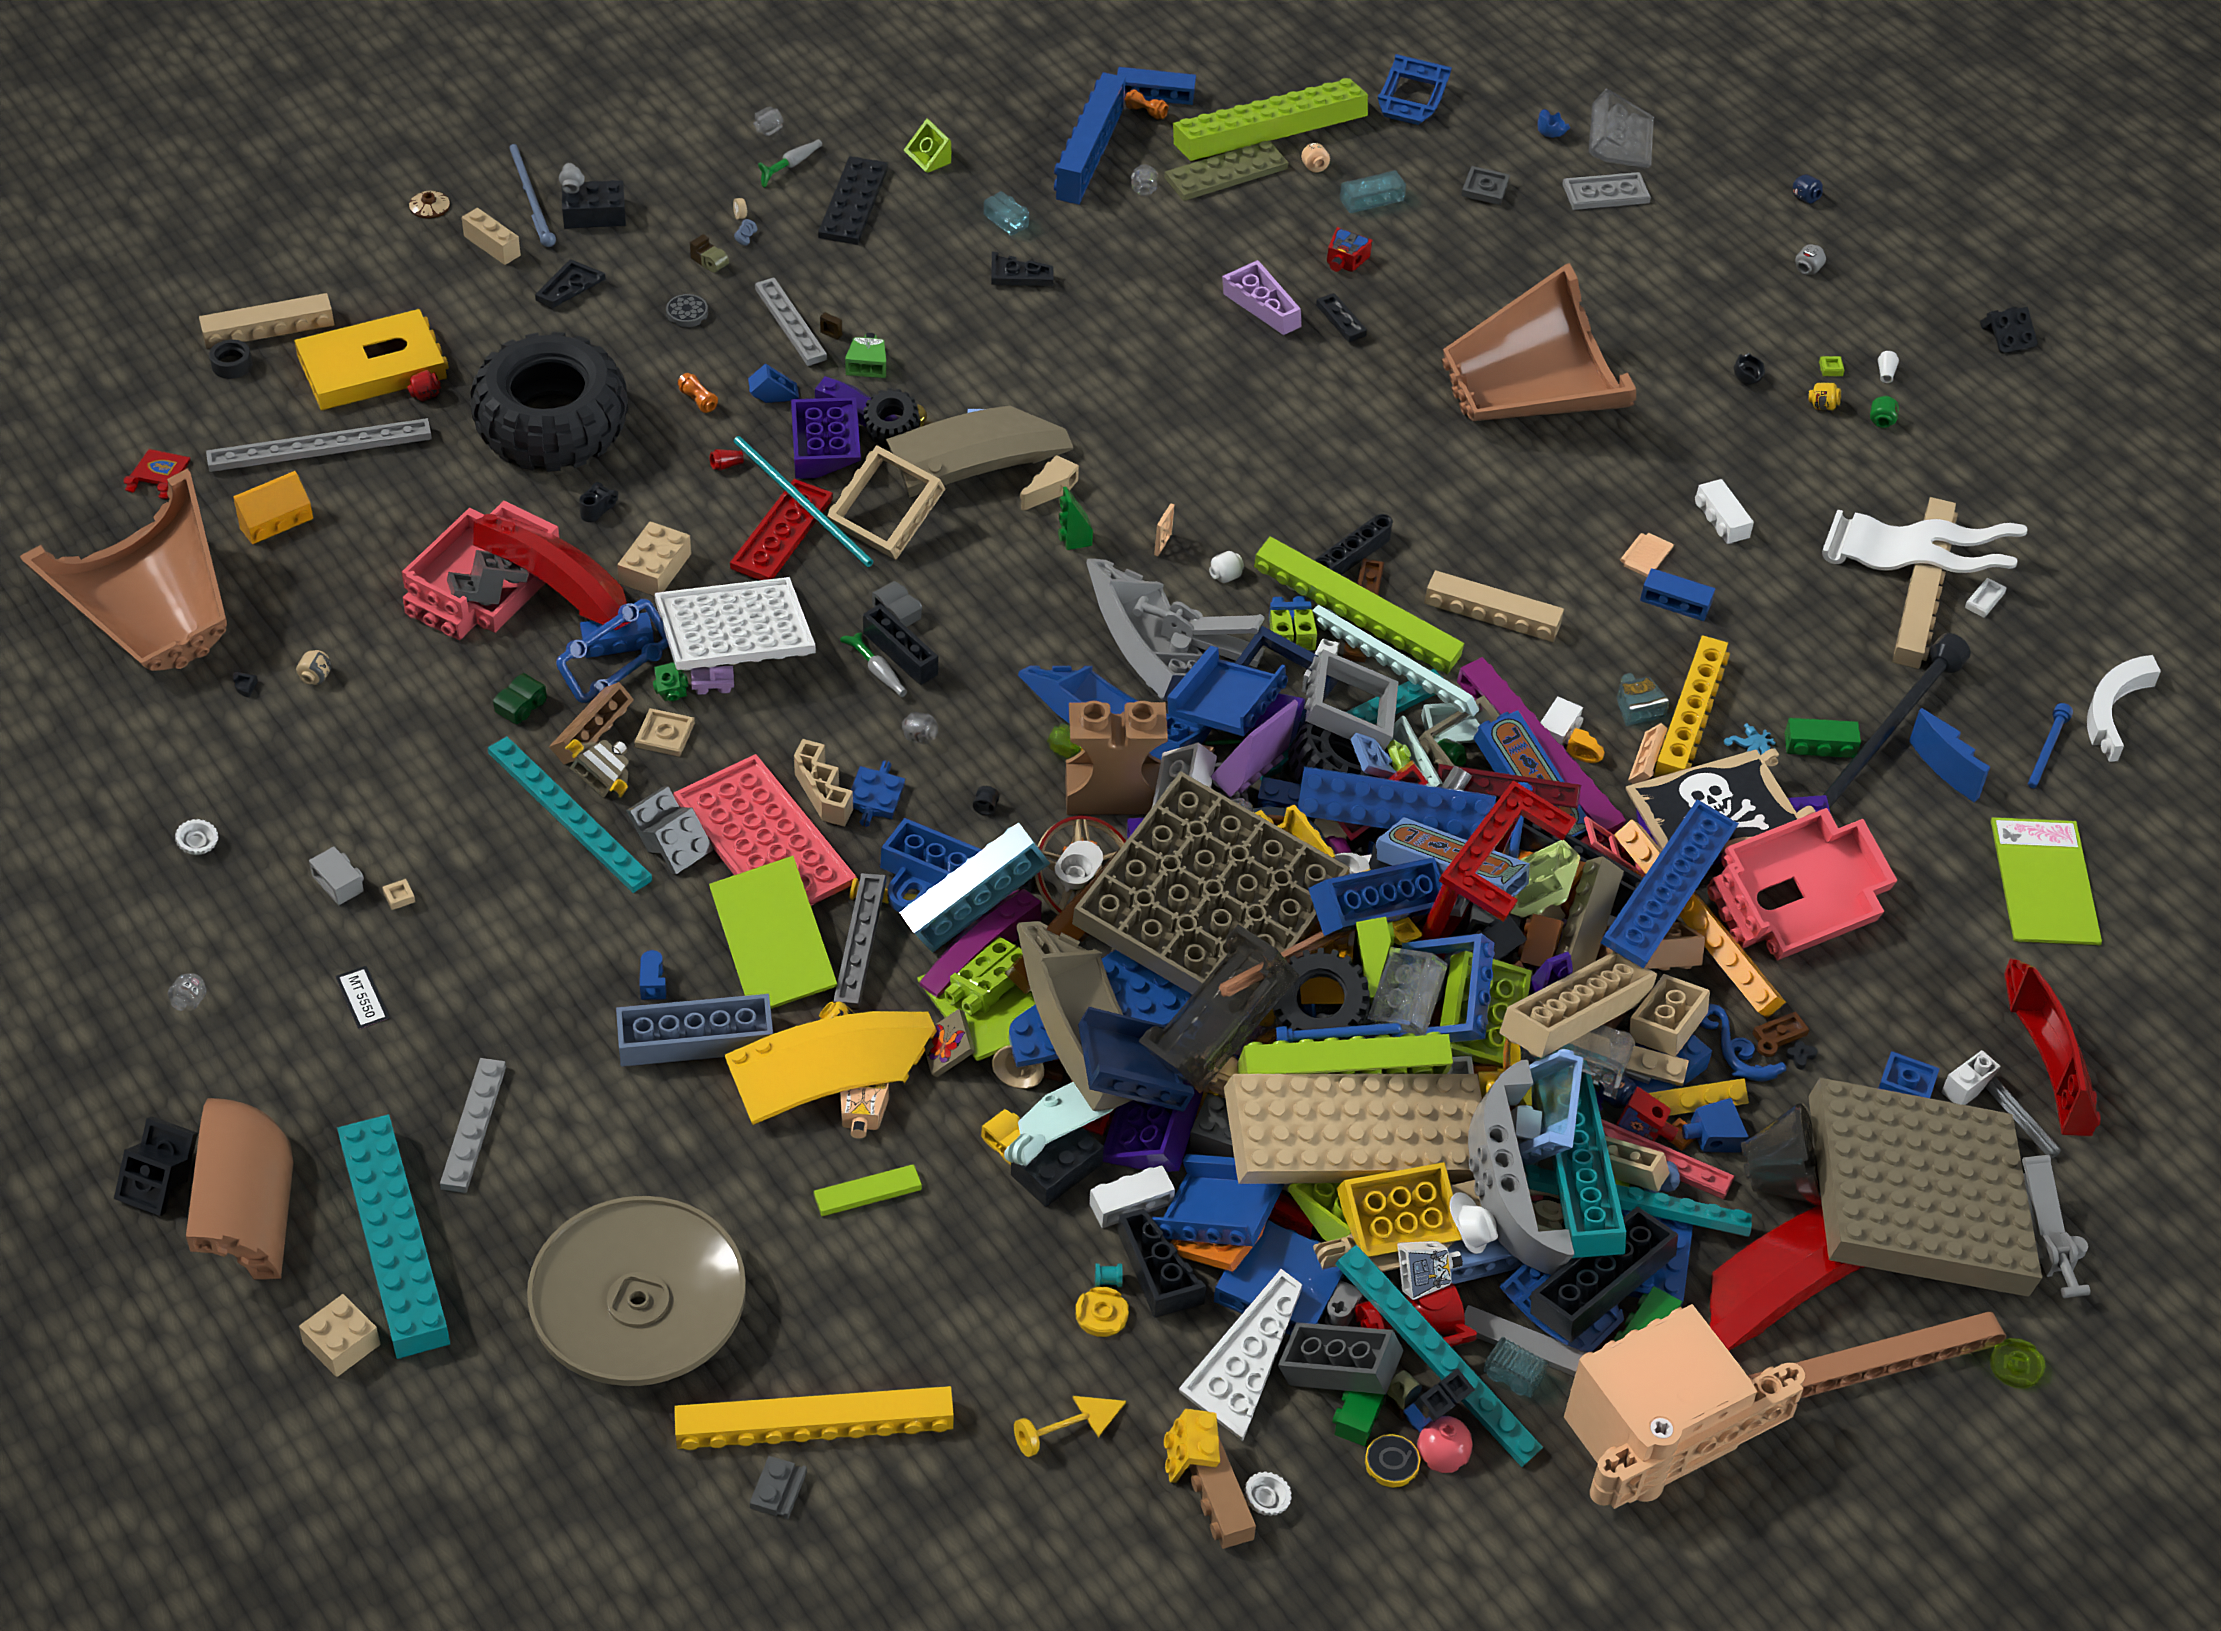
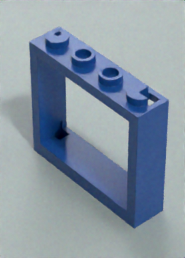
M1483 934L1402 943L1394 1023H1399L1402 1030L1399 1033L1392 1034V1037H1400L1406 1033L1422 1036L1430 1032H1440L1441 1034H1449L1450 1042L1485 1039L1486 1025H1488V1005L1491 1001L1490 983L1493 978L1494 942ZM1473 950L1466 1024L1416 1029L1423 956Z

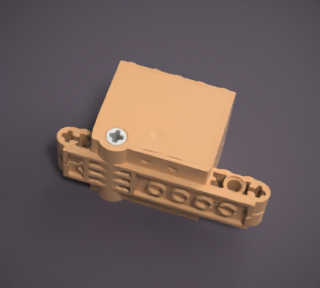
M1693 1304L1685 1308L1679 1307L1671 1312L1669 1316L1661 1320L1657 1318L1639 1331L1637 1329L1632 1330L1625 1338L1617 1342L1610 1341L1602 1349L1594 1353L1588 1352L1579 1359L1564 1418L1598 1463L1590 1488L1591 1499L1602 1506L1611 1504L1613 1509L1636 1500L1642 1502L1653 1501L1661 1495L1665 1485L1737 1449L1738 1445L1792 1418L1798 1405L1797 1402H1799L1803 1392L1804 1370L1798 1364L1784 1363L1775 1368L1772 1366L1765 1369L1760 1376L1754 1379L1749 1378Z

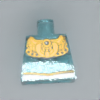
M1627 673L1621 678L1622 683L1619 685L1617 702L1626 726L1666 717L1670 701L1651 678L1635 679L1632 673Z

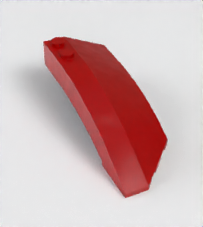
M485 514L483 517L474 520L473 546L507 559L534 574L579 610V615L604 625L618 615L619 608L622 605L627 604L623 587L591 557L568 542L521 521L494 514ZM623 622L619 626L614 628V630H617L630 622Z
M2010 958L2004 973L2011 1012H2016L2028 1030L2048 1071L2055 1094L2061 1134L2092 1136L2096 1126L2098 1127L2101 1121L2100 1112L2096 1111L2095 1106L2097 1094L2096 1091L2092 1090L2087 1066L2066 1012L2050 985L2034 966Z

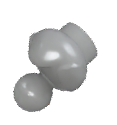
M567 163L563 166V171L559 175V182L566 193H576L584 182V175L574 164Z

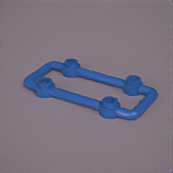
M640 599L634 604L622 605L617 616L584 639L570 641L566 646V651L557 658L556 665L578 702L585 704L591 702L605 687L619 682L647 661H658L662 657V651L669 646L663 620L650 600ZM645 608L660 633L662 640L658 643L646 644L640 656L606 680L593 681L590 691L584 694L567 667L566 662L571 658L578 659L584 657L587 653V647L621 623L637 620L639 611Z

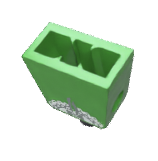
M866 333L864 337H855L845 358L846 375L886 378L884 340L878 339L874 333Z

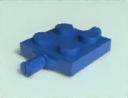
M886 760L882 761L879 771L862 766L859 767L851 790L853 791V809L863 813L860 820L862 826H864V823L866 827L869 826L872 816L893 818L906 778L889 774L892 766L889 761L887 765Z

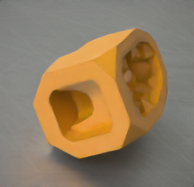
M1578 728L1574 729L1568 741L1566 751L1573 758L1583 762L1597 763L1604 758L1605 752L1604 748L1597 743L1596 738L1590 736L1587 731Z

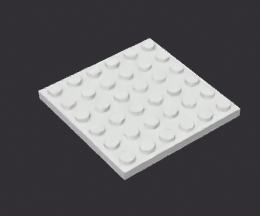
M790 577L655 593V602L659 615L663 620L664 631L677 670H691L698 667L711 668L716 665H735L739 662H759L764 659H783L788 656H806L816 653L814 640Z

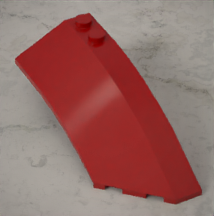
M1822 1204L1771 1230L1713 1271L1711 1275V1322L1709 1326L1728 1351L1764 1333L1766 1328L1813 1295L1864 1267L1829 1260Z

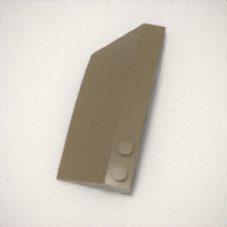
M1012 406L969 412L886 439L892 454L939 478L943 485L1006 467L1031 462L1034 464L1074 449L1065 428ZM898 469L909 498L921 494L927 484Z
M1039 921L1018 923L1017 931L1033 998L1047 1035L1068 1075L1093 1111L1114 1109L1132 1101V1099L1089 1090L1078 1024L1088 1007L1123 1015L1109 983L1101 959L1102 952L1096 949L1088 951L1078 946L1079 941L1063 933L1058 936L1046 930L1048 926Z

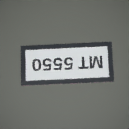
M367 966L335 976L358 1029L390 1018Z

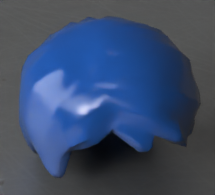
M1546 109L1540 111L1537 125L1538 131L1543 136L1549 138L1559 137L1570 129L1569 124H1565L1559 112L1551 115Z

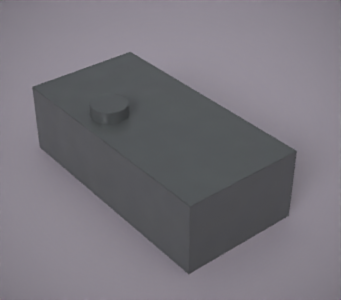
M1296 1322L1278 1366L1289 1386L1386 1394L1402 1356L1403 1349L1393 1330Z

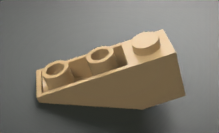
M1056 455L1051 462L1046 463L1039 475H1035L1032 483L1022 490L1020 494L1021 510H1027L1062 496L1063 487H1067L1070 491L1078 482L1079 465Z

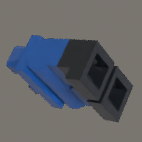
M1457 1368L1420 1396L1403 1412L1413 1428L1418 1429L1421 1433L1427 1424L1432 1420L1433 1422L1438 1420L1475 1391V1389Z

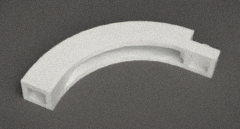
M2153 655L2134 658L2116 666L2104 676L2095 691L2088 710L2087 729L2092 746L2101 745V750L2106 754L2109 762L2118 761L2124 747L2113 722L2112 705L2122 696L2134 690L2155 687L2161 671Z

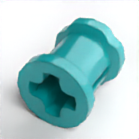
M1095 1263V1287H1100V1285H1117L1122 1287V1263H1118L1117 1266H1100L1099 1263Z

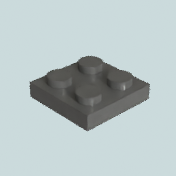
M1471 166L1461 196L1500 205L1508 186L1510 175Z

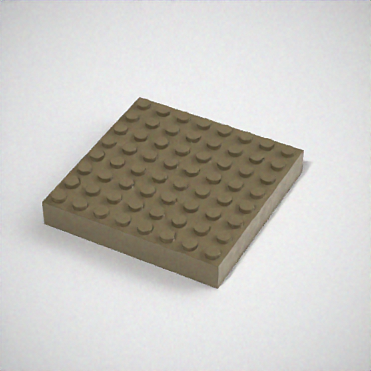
M1180 771L1076 905L1072 924L1244 1025L1273 985L1274 978L1280 975V971L1231 996L1223 997L1219 990L1220 984L1304 941L1319 921L1308 888L1326 879L1348 875L1350 867Z
M1819 1078L1808 1097L1829 1260L2029 1297L2041 1281L2042 1275L2013 1114Z

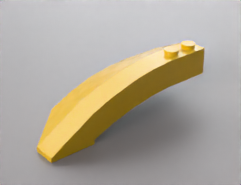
M872 1011L821 1019L772 1034L725 1054V1058L751 1123L754 1125L801 1104L842 1091L903 1081L905 1084L909 1077V1070L912 1065L918 1063L925 1051L924 1046L929 1038L932 1039L937 1030L929 1012Z

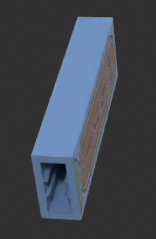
M1404 817L1377 839V860L1394 866L1435 857L1440 875H1442L1467 840ZM1493 850L1476 874L1515 897L1529 884L1530 863Z

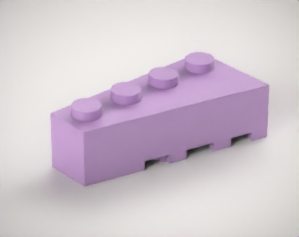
M1258 260L1222 276L1223 293L1225 296L1281 334L1285 335L1302 327L1300 307Z

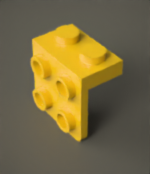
M1185 1408L1180 1417L1175 1420L1170 1431L1166 1432L1164 1447L1167 1448L1168 1458L1165 1470L1166 1473H1169V1482L1176 1483L1190 1464L1209 1467L1218 1466L1220 1454L1217 1413Z

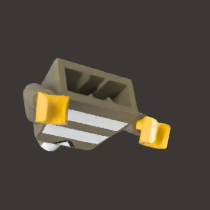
M573 739L565 747L566 750L568 749L572 752L573 758L578 756L570 769L600 796L604 798L612 790L618 793L620 798L623 796L628 788V771L625 767L629 763L628 759L623 756L628 751L624 743L618 741L612 746L607 740H602L599 743H580L578 740Z

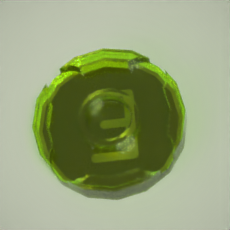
M2019 1338L2005 1339L2004 1342L1999 1345L1997 1344L1990 1357L1991 1369L1995 1376L2001 1382L2013 1388L2026 1389L2035 1386L2041 1380L2046 1367L2042 1353L2039 1354L2032 1343Z

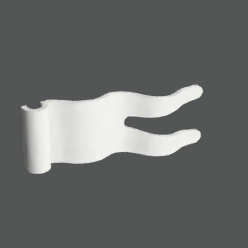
M1837 510L1822 551V556L1827 562L1832 564L1843 563L1846 557L1877 570H1894L1915 563L1932 564L1956 573L1977 572L1991 567L2012 569L2017 566V559L2015 557L2002 554H1990L1976 558L1962 557L1936 546L1932 542L1939 540L1958 546H1975L2006 536L2023 537L2027 534V527L2021 524L2003 523L1984 529H1970L1940 519L1924 520L1909 526L1898 527L1884 524L1873 517L1860 513H1855L1853 519H1846L1842 514L1843 511Z

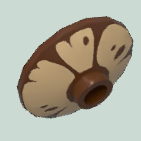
M439 191L420 192L414 195L409 202L410 211L415 216L426 219L442 216L450 207L449 198Z

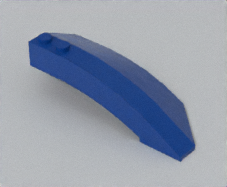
M1028 666L1018 673V676L1057 715L1068 723L1069 703L1099 701L1108 703L1111 713L1121 714L1124 712L1126 703L1138 701L1092 671L1093 666H1084L1079 670H1072L1071 666H1052V670L1040 669V666ZM1166 713L1168 742L1159 745L1150 754L1161 760L1164 752L1195 743L1202 745L1211 732L1212 727L1172 717Z

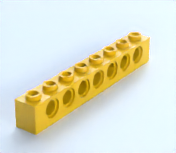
M1701 636L1661 749L1654 777L1657 778L1691 768L1692 763H1689V760L1694 761L1698 748L1694 745L1700 744L1703 734L1700 727L1705 729L1709 716L1705 713L1711 712L1714 702L1711 696L1716 697L1719 684L1716 681L1722 680L1725 668H1722V665H1727L1730 653L1726 652L1728 642Z

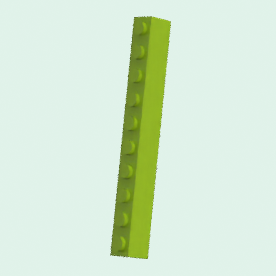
M1271 536L1256 554L1254 568L1258 569L1262 574L1271 576L1280 584L1287 585L1296 590L1300 595L1309 597L1318 605L1327 607L1338 616L1345 617L1354 622L1356 626L1372 632L1378 638H1383L1392 643L1396 648L1410 653L1414 658L1428 663L1438 671L1448 674L1462 655L1463 642Z

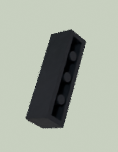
M879 604L863 614V634L920 686L938 676V655L883 605Z

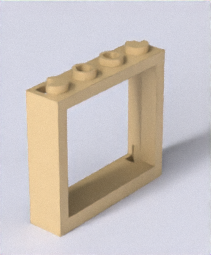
M876 445L874 450L867 455L862 467L855 472L850 484L842 490L836 504L830 507L827 517L840 530L897 560L945 491V487L939 478ZM883 460L927 484L888 541L843 518Z

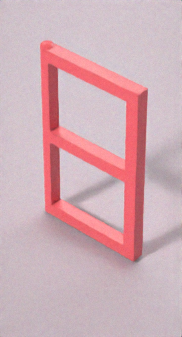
M1584 817L1591 845L1617 863L1644 878L1645 873L1635 860L1634 867L1621 858L1617 844L1621 846L1622 844L1614 834L1589 817ZM1593 828L1608 837L1612 851L1597 842Z

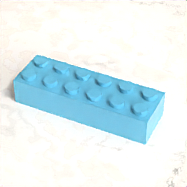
M1017 823L1015 826L1008 828L995 841L987 844L978 854L970 857L957 870L949 873L937 885L929 888L916 901L909 903L900 913L914 934L933 953L1051 863L1024 828Z

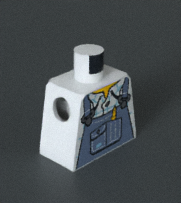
M1437 1241L1397 1244L1402 1292L1411 1299L1420 1298L1450 1285L1452 1282L1450 1269L1459 1268L1463 1265L1462 1256L1459 1251L1449 1253L1447 1247Z

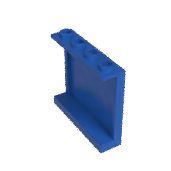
M1210 645L1167 696L1168 715L1245 736L1250 728L1254 727L1258 718L1265 713L1270 703L1275 701L1278 693L1286 687L1288 677L1285 672V665H1281L1276 673L1272 674L1220 660L1219 648Z
M1186 1154L1183 1160L1187 1172L1164 1217L1152 1218L1162 1230L1165 1239L1254 1247L1285 1184H1238L1235 1158Z
M1267 1219L1262 1236L1233 1272L1229 1270L1224 1271L1215 1287L1214 1302L1243 1314L1280 1269H1282L1302 1284L1301 1293L1285 1332L1291 1335L1296 1322L1318 1324L1328 1302L1332 1298L1338 1283L1342 1280L1344 1273L1337 1266L1322 1270L1313 1249L1315 1244L1320 1243L1319 1241L1308 1239L1299 1235L1294 1230L1282 1228Z

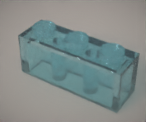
M1396 170L1344 182L1341 184L1340 200L1349 213L1404 201L1406 183Z

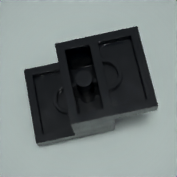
M153 1116L146 1118L141 1143L124 1150L114 1199L159 1216L165 1214L171 1189L188 1180L198 1133Z

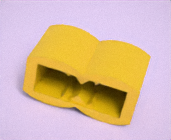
M1004 1109L982 1125L981 1137L1011 1165V1162L1005 1159L1004 1152L1020 1136L1018 1126L1020 1118L1015 1113Z

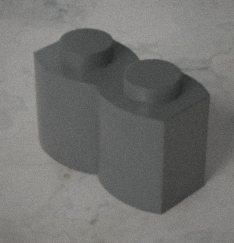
M896 581L872 593L873 606L883 605L906 627L921 619L922 605L920 601L910 596L905 586L900 585Z

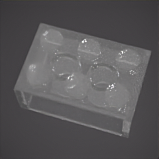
M1391 947L1367 1019L1375 1024L1399 1023L1402 1027L1400 1032L1413 1033L1420 1036L1426 1035L1448 964L1433 953Z

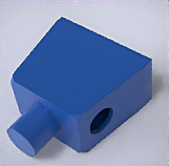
M1732 1098L1698 1107L1693 1114L1691 1123L1683 1124L1682 1126L1684 1139L1696 1138L1701 1150L1704 1152H1742L1748 1139L1747 1132Z

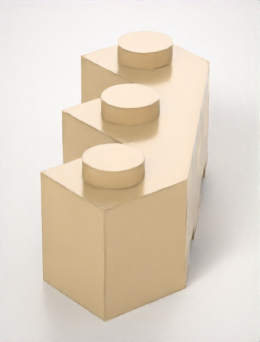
M802 739L794 754L795 776L822 821L845 827L853 811V791L839 787V768L825 764V745Z

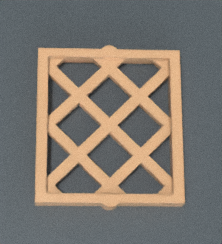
M1170 503L1157 524L1155 556H1159L1172 535L1175 504Z

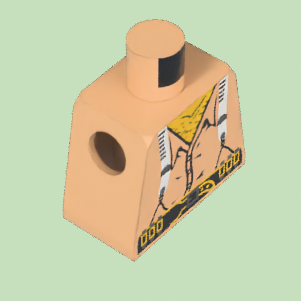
M889 1083L875 1084L840 1092L842 1126L851 1128V1135L854 1138H864L867 1129L877 1130L879 1128L889 1100Z

